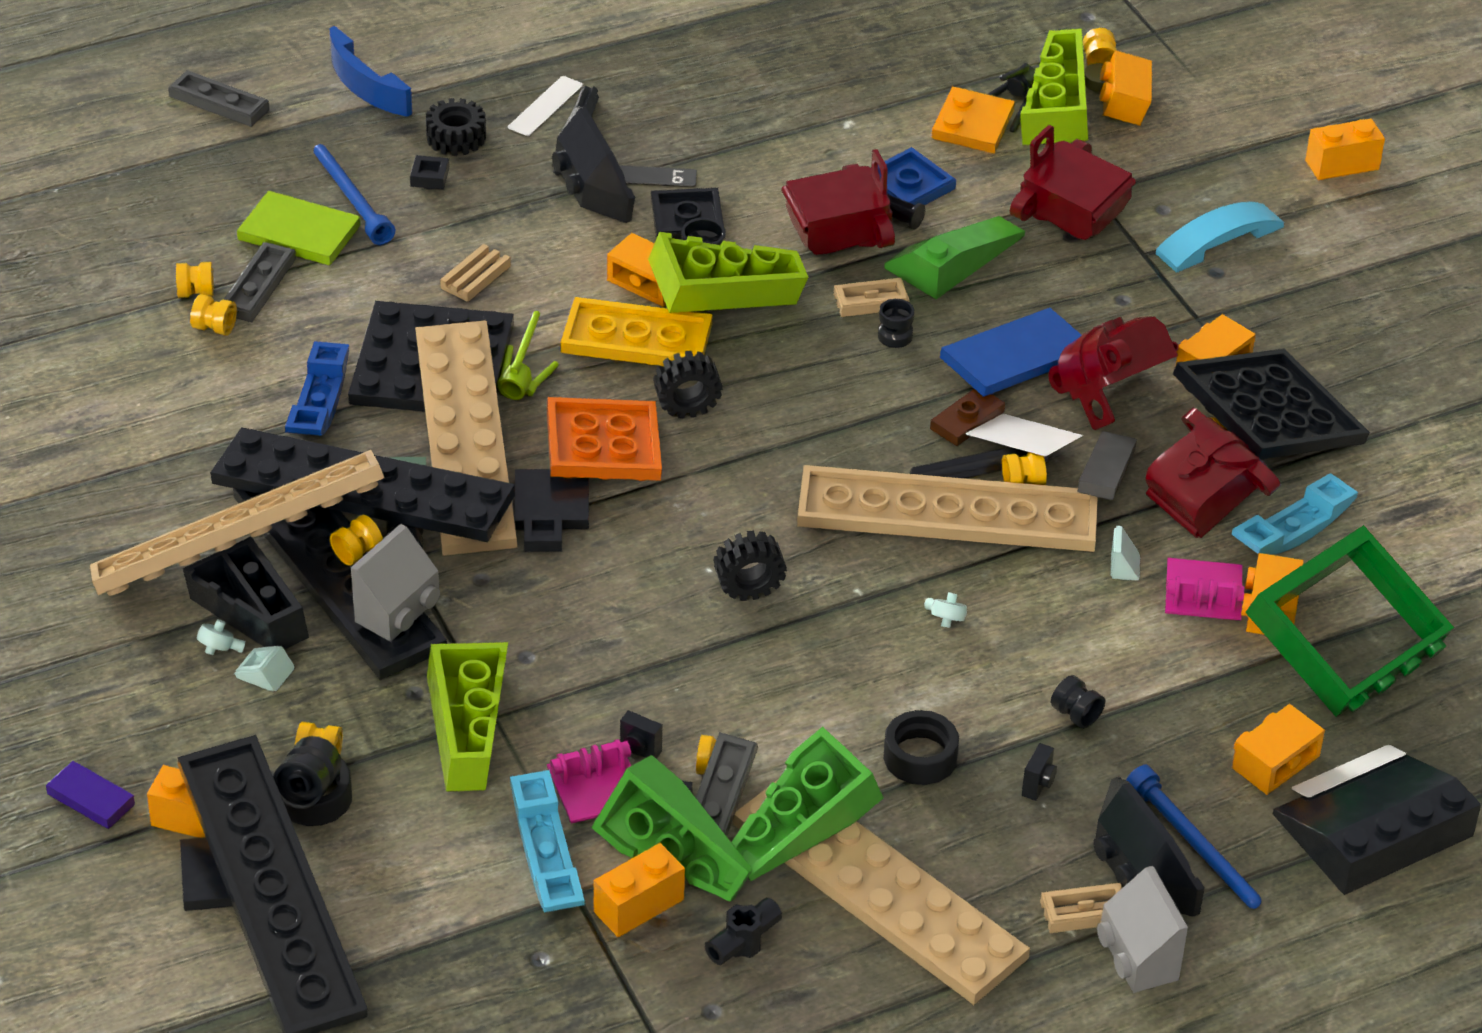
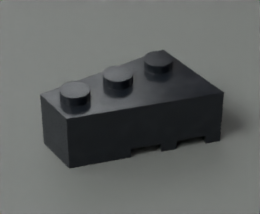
M248 537L228 549L216 552L182 568L191 600L263 647L282 646L285 650L309 638L303 607L252 537Z

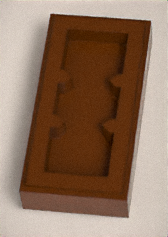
M973 389L931 419L930 429L955 446H959L971 437L966 435L967 432L1004 413L1005 402L992 394L983 397L977 390Z

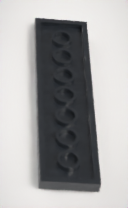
M241 427L210 472L212 484L264 494L363 452ZM374 455L384 475L383 479L377 481L378 486L363 493H357L354 490L342 495L343 500L326 508L356 515L364 514L370 518L488 543L515 497V484Z
M233 488L234 498L238 503L261 495ZM315 506L308 509V514L303 518L293 522H286L283 519L271 524L272 529L264 533V536L379 680L429 659L431 644H447L445 636L425 612L414 620L408 630L402 631L391 642L355 622L351 567L353 565L348 566L340 561L330 544L331 533L342 527H350V521L341 511Z
M249 736L178 757V768L282 1033H319L366 1018L368 1008L257 736Z

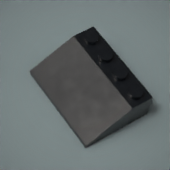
M1406 754L1312 797L1302 796L1274 808L1273 815L1341 893L1346 895L1473 837L1481 803L1456 777Z

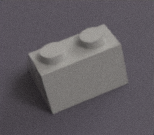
M402 524L396 527L351 567L355 622L390 642L402 631L408 630L414 620L424 611L432 608L440 598L437 568L409 529Z
M1154 866L1146 867L1103 905L1101 923L1097 925L1098 937L1102 946L1108 947L1111 951L1117 974L1121 979H1126L1133 993L1179 981L1188 927Z

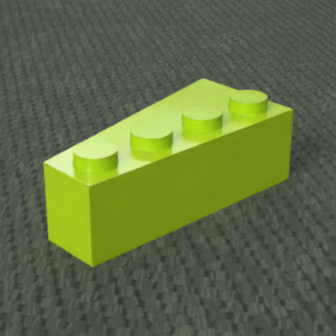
M1082 29L1049 31L1040 56L1039 68H1036L1032 88H1029L1026 96V105L1022 107L1020 113L1022 145H1030L1031 141L1048 125L1054 127V143L1059 141L1072 143L1076 139L1088 141ZM1046 138L1041 142V144L1046 143Z
M659 232L648 258L669 313L796 305L809 278L799 253L795 250L754 245L753 249H745L736 245V242L722 241L721 245L703 243L701 237L688 236L687 240L673 239L672 233Z
M508 642L431 644L427 682L446 792L486 790Z

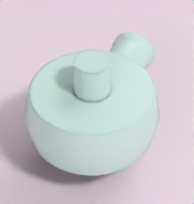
M948 592L947 600L928 598L924 603L925 609L931 610L932 615L943 618L941 623L943 627L950 628L952 620L964 621L967 615V606L956 602L957 594Z
M219 619L216 620L215 625L202 624L197 633V640L207 646L205 652L210 655H214L216 649L221 651L233 649L242 653L246 641L234 638L231 632L224 629L226 622Z

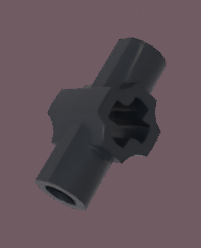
M768 897L755 906L752 904L748 906L736 904L731 907L726 913V928L705 943V951L708 957L715 964L722 965L733 956L735 958L740 956L752 958L761 951V935L782 920L780 907L774 900Z

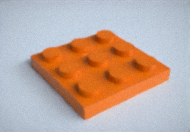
M548 397L547 425L551 477L661 481L662 463L656 401Z

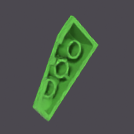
M997 216L911 245L885 262L884 268L934 299H938L1023 238L1025 231L1004 218Z
M823 726L792 751L785 762L787 767L776 783L771 782L765 791L767 797L756 813L749 815L731 842L753 869L748 877L750 881L755 880L854 824L883 799L873 773Z
M652 755L626 769L591 827L620 853L631 858L661 843L685 867V878H687L689 884L730 902L735 899L753 871L683 781Z

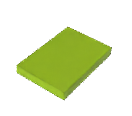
M268 190L237 229L238 240L259 246L266 242L294 249L297 257L330 266L361 226L360 216Z

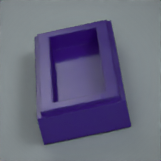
M75 761L70 762L46 784L49 796L107 829L114 825L135 805L133 794Z

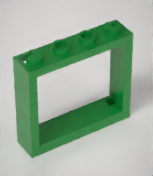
M1364 525L1260 592L1245 612L1335 717L1347 709H1350L1352 712L1360 709L1369 701L1370 697L1368 695L1376 691L1378 694L1386 691L1396 682L1395 676L1399 673H1402L1405 677L1421 665V658L1425 655H1428L1430 659L1434 658L1446 648V644L1443 641L1454 629V626ZM1352 560L1422 640L1350 689L1284 614L1280 607Z

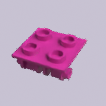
M1167 558L1165 613L1241 621L1245 589L1242 586L1243 565Z
M616 739L614 742L601 745V751H599L597 745H592L590 754L587 753L585 748H580L579 752L559 753L556 759L550 760V763L547 764V769L550 770L553 783L571 824L598 817L624 772L631 766L628 759L631 756V750L627 741L621 742L619 739Z

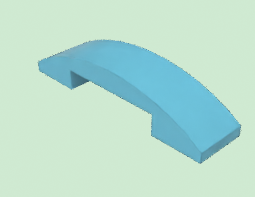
M1240 202L1226 205L1203 214L1181 227L1156 248V255L1177 273L1203 262L1205 251L1248 232L1256 238H1260L1283 228L1284 221L1262 203Z
M1329 473L1308 485L1304 498L1266 520L1256 515L1233 528L1231 535L1257 554L1275 555L1286 552L1306 542L1330 525L1357 498L1358 492Z
M550 770L510 777L522 843L532 881L543 911L549 912L585 905L577 870L572 865L559 817L558 799Z

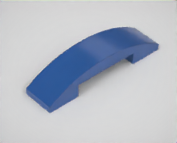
M336 26L330 27L332 64L336 74L345 86L359 98L377 108L406 117L412 115L411 87L392 72L380 77L354 55L353 40Z
M314 341L307 360V377L297 405H292L285 425L286 433L322 436L327 432L340 399L349 356V344Z

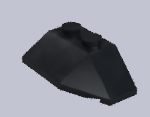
M586 107L574 108L557 137L556 150L552 154L553 166L557 172H561L569 194L575 196L580 207L624 223L631 222L635 196L631 188H628L624 174L612 150Z
M1120 777L1111 779L1098 818L1096 838L1093 841L1094 850L1101 861L1107 862L1115 873L1117 882L1121 883L1122 888L1146 867L1154 866L1180 914L1192 917L1199 915L1205 887L1200 879L1192 874L1189 862L1179 846L1130 782Z

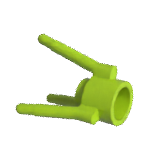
M539 311L533 312L512 365L514 347L512 345L507 346L501 375L498 380V389L502 395L512 400L522 399L525 394L533 396L537 387L559 366L557 361L552 362L532 381L530 368L522 363L540 317Z

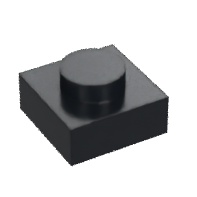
M416 155L410 174V187L444 190L449 172V158Z
M524 515V552H562V515Z
M628 710L620 720V741H627L629 743L632 754L641 755L645 758L652 755L657 759L662 752L663 724Z
M1042 743L1038 744L1024 769L1021 796L1036 801L1044 787H1051L1057 772V766L1052 764L1053 747Z

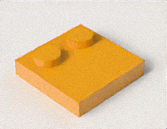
M952 86L932 128V139L995 154L1013 115L1015 101Z

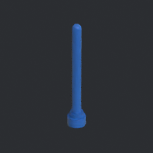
M322 144L316 145L314 147L315 156L366 222L365 233L369 239L376 245L390 242L395 235L396 229L389 218L385 215L376 214L328 149Z
M1146 764L1133 770L1126 781L1131 783L1142 799L1150 801L1249 908H1258L1261 905L1260 895L1161 791L1160 777Z

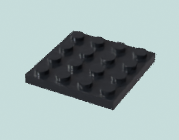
M375 301L349 389V405L425 412L415 327L487 320L497 392L498 380L514 326V314Z
M1285 349L1177 362L1173 375L1184 385L1185 389L1192 393L1227 431L1233 432L1244 441L1250 451L1261 460L1361 445L1366 443L1370 434Z

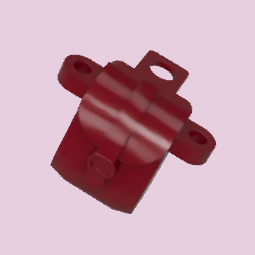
M1048 125L1030 143V168L1024 173V180L1020 183L1021 191L1014 197L1011 203L1010 214L1022 221L1028 220L1031 216L1037 220L1050 221L1076 238L1087 240L1098 235L1123 211L1132 197V187L1136 184V180L1132 177V173L1091 154L1092 146L1080 139L1074 140L1071 144L1066 141H1059L1054 145V127ZM1046 138V145L1042 152L1038 154L1039 145Z
M877 149L872 150L871 168L859 166L857 163L846 165L839 171L786 181V185L781 188L786 199V209L791 222L804 246L813 254H829L855 245L860 247H874L877 245L878 248L894 246L895 233L891 223L892 211L890 209V199L887 196L888 169ZM878 165L880 168L881 178L878 171Z
M1121 316L1093 327V329L1085 332L1078 339L1067 345L1060 354L1058 365L1051 367L1049 370V382L1058 393L1069 392L1072 400L1079 398L1091 427L1097 430L1115 422V417L1102 388L1177 357L1176 351H1178L1179 346L1175 341L1171 340L1165 324L1155 316L1137 317L1125 323ZM1093 400L1097 401L1102 407V419L1098 418L1093 411Z
M1193 407L1181 417L1190 433L1161 454L1149 466L1145 477L1149 488L1146 491V496L1195 538H1202L1255 489L1258 488L1265 495L1270 496L1281 486V483L1267 465L1250 451L1244 441L1233 432L1226 431L1213 419L1206 417Z

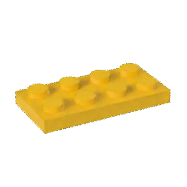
M574 297L561 339V353L664 366L663 361L666 358H669L671 361L675 360L673 354L679 353L680 357H685V351H692L693 357H695L697 351L702 352L703 355L705 354L712 328V314L691 311L669 313L667 308Z

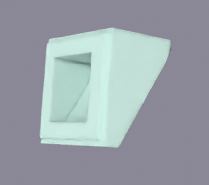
M1116 526L1114 528L1111 550L1110 576H1112V579L1136 581L1140 578V554L1124 528Z
M282 646L254 648L234 674L238 679L266 690L277 691L295 667Z

